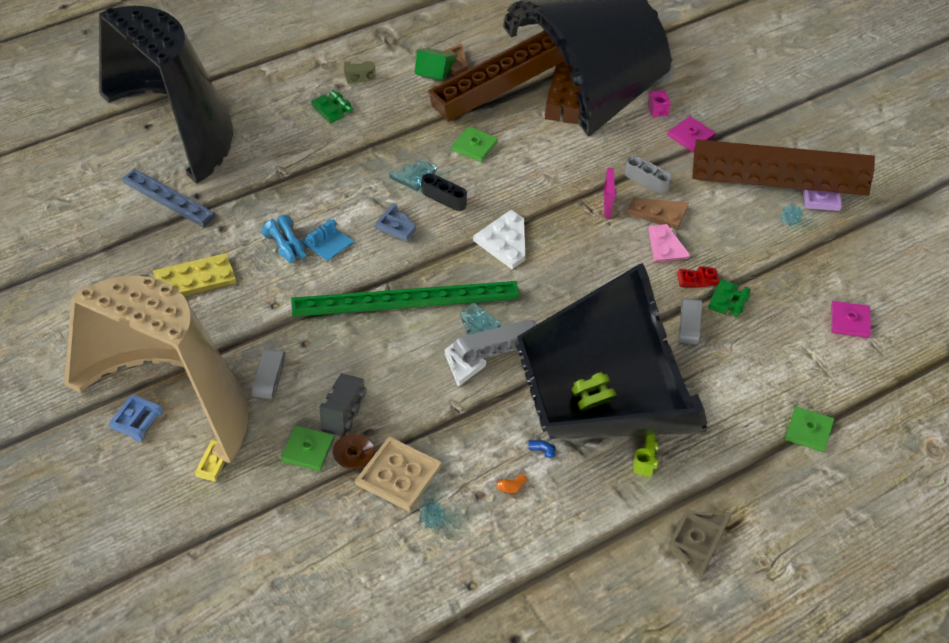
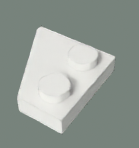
M453 344L445 349V357L458 386L462 385L486 366L484 359L463 362L453 348Z

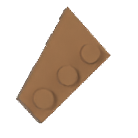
M633 198L628 207L627 214L659 225L667 224L669 228L678 230L688 209L689 202Z

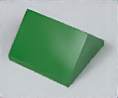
M432 48L417 50L414 73L418 76L444 82L457 58V54Z

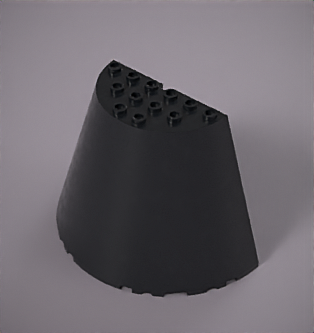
M520 0L513 3L507 9L509 13L505 14L503 28L511 38L517 36L518 27L539 24L562 53L566 66L571 65L573 72L570 75L574 87L578 86L580 93L576 94L580 105L579 126L587 136L596 132L670 71L672 57L667 36L658 18L657 11L650 6L647 0Z
M147 6L108 8L106 11L99 13L100 96L108 103L128 97L133 93L145 94V90H152L153 93L167 94L190 166L186 169V175L196 184L204 180L214 172V168L217 165L220 166L223 163V158L228 155L231 149L233 125L227 109L182 25L166 11Z
M643 263L638 264L517 336L519 344L516 345L519 356L524 357L520 361L523 370H528L525 372V377L530 386L532 399L535 401V409L540 419V425L543 432H548L550 439L696 434L707 432V419L698 394L690 397L673 356L672 349L667 340L663 341V339L667 338L662 320L660 321L650 279ZM600 372L608 374L611 383L607 385V389L614 388L617 398L592 409L581 411L578 402L582 398L581 396L574 397L571 390L574 387V383L581 379L585 381L592 379L593 375ZM598 389L588 394L591 396L599 393L600 390Z

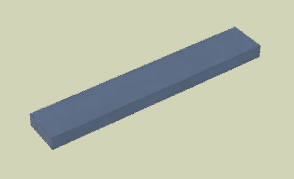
M135 168L122 178L124 184L201 227H205L215 218V213Z

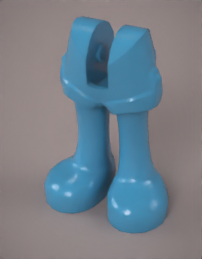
M281 215L278 217L277 223L274 219L266 222L261 229V233L265 238L274 237L279 245L278 252L281 257L285 258L287 262L293 263L295 262L293 253L296 254L299 260L306 257L305 246L300 239L295 237L292 231L294 226L292 218L288 215ZM280 230L286 234L289 241L284 239Z

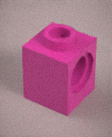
M650 91L647 105L652 117L669 116L671 102L666 91Z

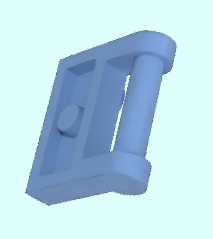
M131 394L109 425L111 429L131 436L134 440L141 442L145 437V432L154 420L161 416L164 410L158 404ZM150 411L139 428H134L144 413Z

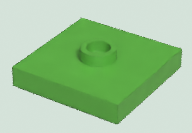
M468 126L452 144L451 150L482 162L498 143V138Z
M795 406L785 440L825 452L834 418Z
M295 425L281 456V462L321 472L334 441V435Z

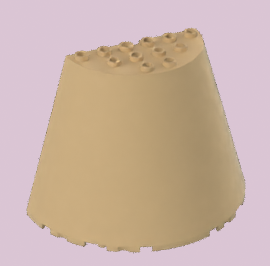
M145 276L114 277L92 284L77 293L71 299L65 386L82 393L94 382L101 379L103 374L118 371L117 367L125 364L126 367L143 365L144 361L150 360L153 361V364L169 362L171 365L184 367L218 441L212 453L217 458L231 463L243 444L244 435L247 434V423L249 421L247 400L240 383L185 297L172 285L153 277Z

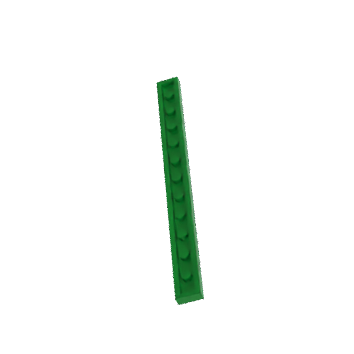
M517 281L291 297L292 317L519 300Z

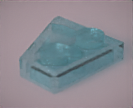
M419 160L414 164L403 166V170L399 172L390 171L389 178L418 191L422 187V176L427 173L435 174L437 166L427 161Z
M475 303L460 312V318L467 335L501 327L497 320Z

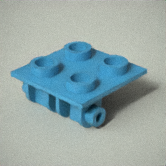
M329 219L324 226L320 225L311 234H307V237L302 242L323 259L329 261L354 243V241L336 229L337 222L334 219Z

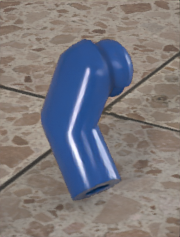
M529 440L528 450L545 451L544 456L546 458L555 457L556 447L547 441Z

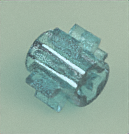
M792 204L782 209L783 213L780 217L783 223L788 222V225H793L801 221L800 216L803 215L801 207L796 208L795 204Z
M428 502L425 507L420 508L419 522H424L425 528L437 529L439 524H444L445 509L440 510V503Z

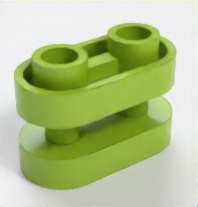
M600 372L593 375L592 379L587 381L581 379L574 383V387L571 390L574 397L581 396L582 398L578 402L581 411L592 409L617 398L614 388L607 389V385L611 383L608 374ZM595 390H600V392L591 396H589L588 394Z

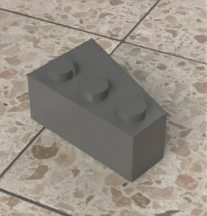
M341 373L332 387L334 389L333 393H328L326 399H328L327 403H321L320 420L321 431L343 437L347 430H351L353 416L358 414L359 402L365 398L367 389L364 387L363 378Z

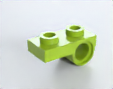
M646 435L644 448H640L635 452L632 468L639 475L652 477L653 469H657L658 457H654V455L658 451V440H655V435Z

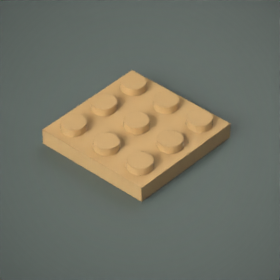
M388 437L357 477L356 485L410 512L441 469L442 462L394 438Z

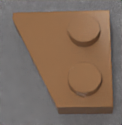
M462 43L444 50V52L457 54V58L449 71L451 74L457 76L468 70V63L465 52H463Z

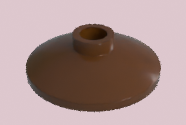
M359 434L345 435L338 439L333 446L335 461L347 469L362 468L374 456L372 442L367 437Z

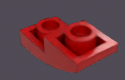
M699 266L697 271L679 269L677 272L680 287L700 288L717 285L720 282L716 268Z

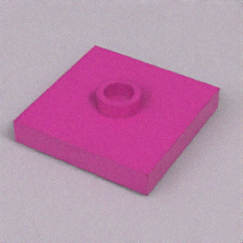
M691 116L668 131L669 137L692 152L695 151L696 139L712 140L716 135L714 131Z
M608 168L606 171L603 192L604 217L611 219L613 201L616 199L617 189L614 185V168Z
M832 301L831 333L870 338V306Z

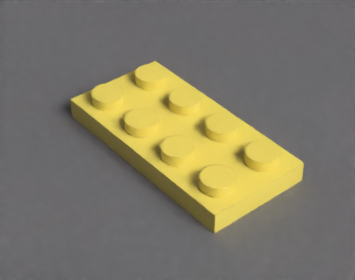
M226 253L153 270L155 279L172 285L184 297L236 284V278Z

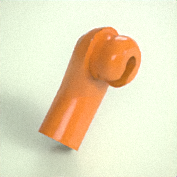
M520 473L515 480H499L497 482V489L504 493L515 494L527 482V477Z

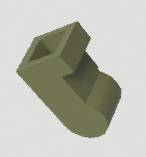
M350 61L344 62V74L347 84L373 80L376 77L375 64L371 61L351 64Z

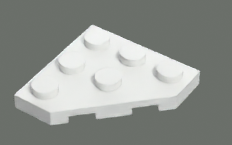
M510 210L475 234L473 241L513 270L525 261L524 218Z

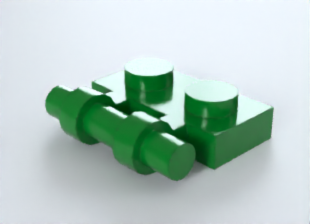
M335 90L330 91L329 94L332 96L330 98L322 95L311 100V106L329 124L344 118V112L352 113L354 110L351 107V103L348 100H344L343 96Z
M721 279L708 309L724 315L729 310L732 311L734 317H739L745 309V302H748L750 298L749 293L751 289L744 287L742 291H737L739 285Z

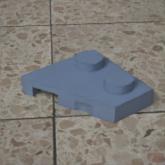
M395 203L375 223L376 229L403 241H407L416 231L415 224L408 220L404 212L401 213L398 210V206Z

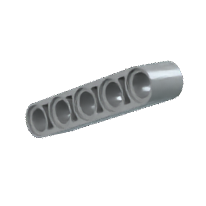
M527 320L462 336L454 342L453 348L463 362H471L517 350L516 345L519 344L517 336L537 324L534 320Z

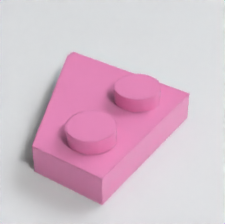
M667 224L648 227L654 262L682 260L690 257L688 251Z

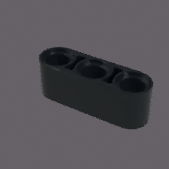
M432 173L422 176V194L456 211L466 209V189Z

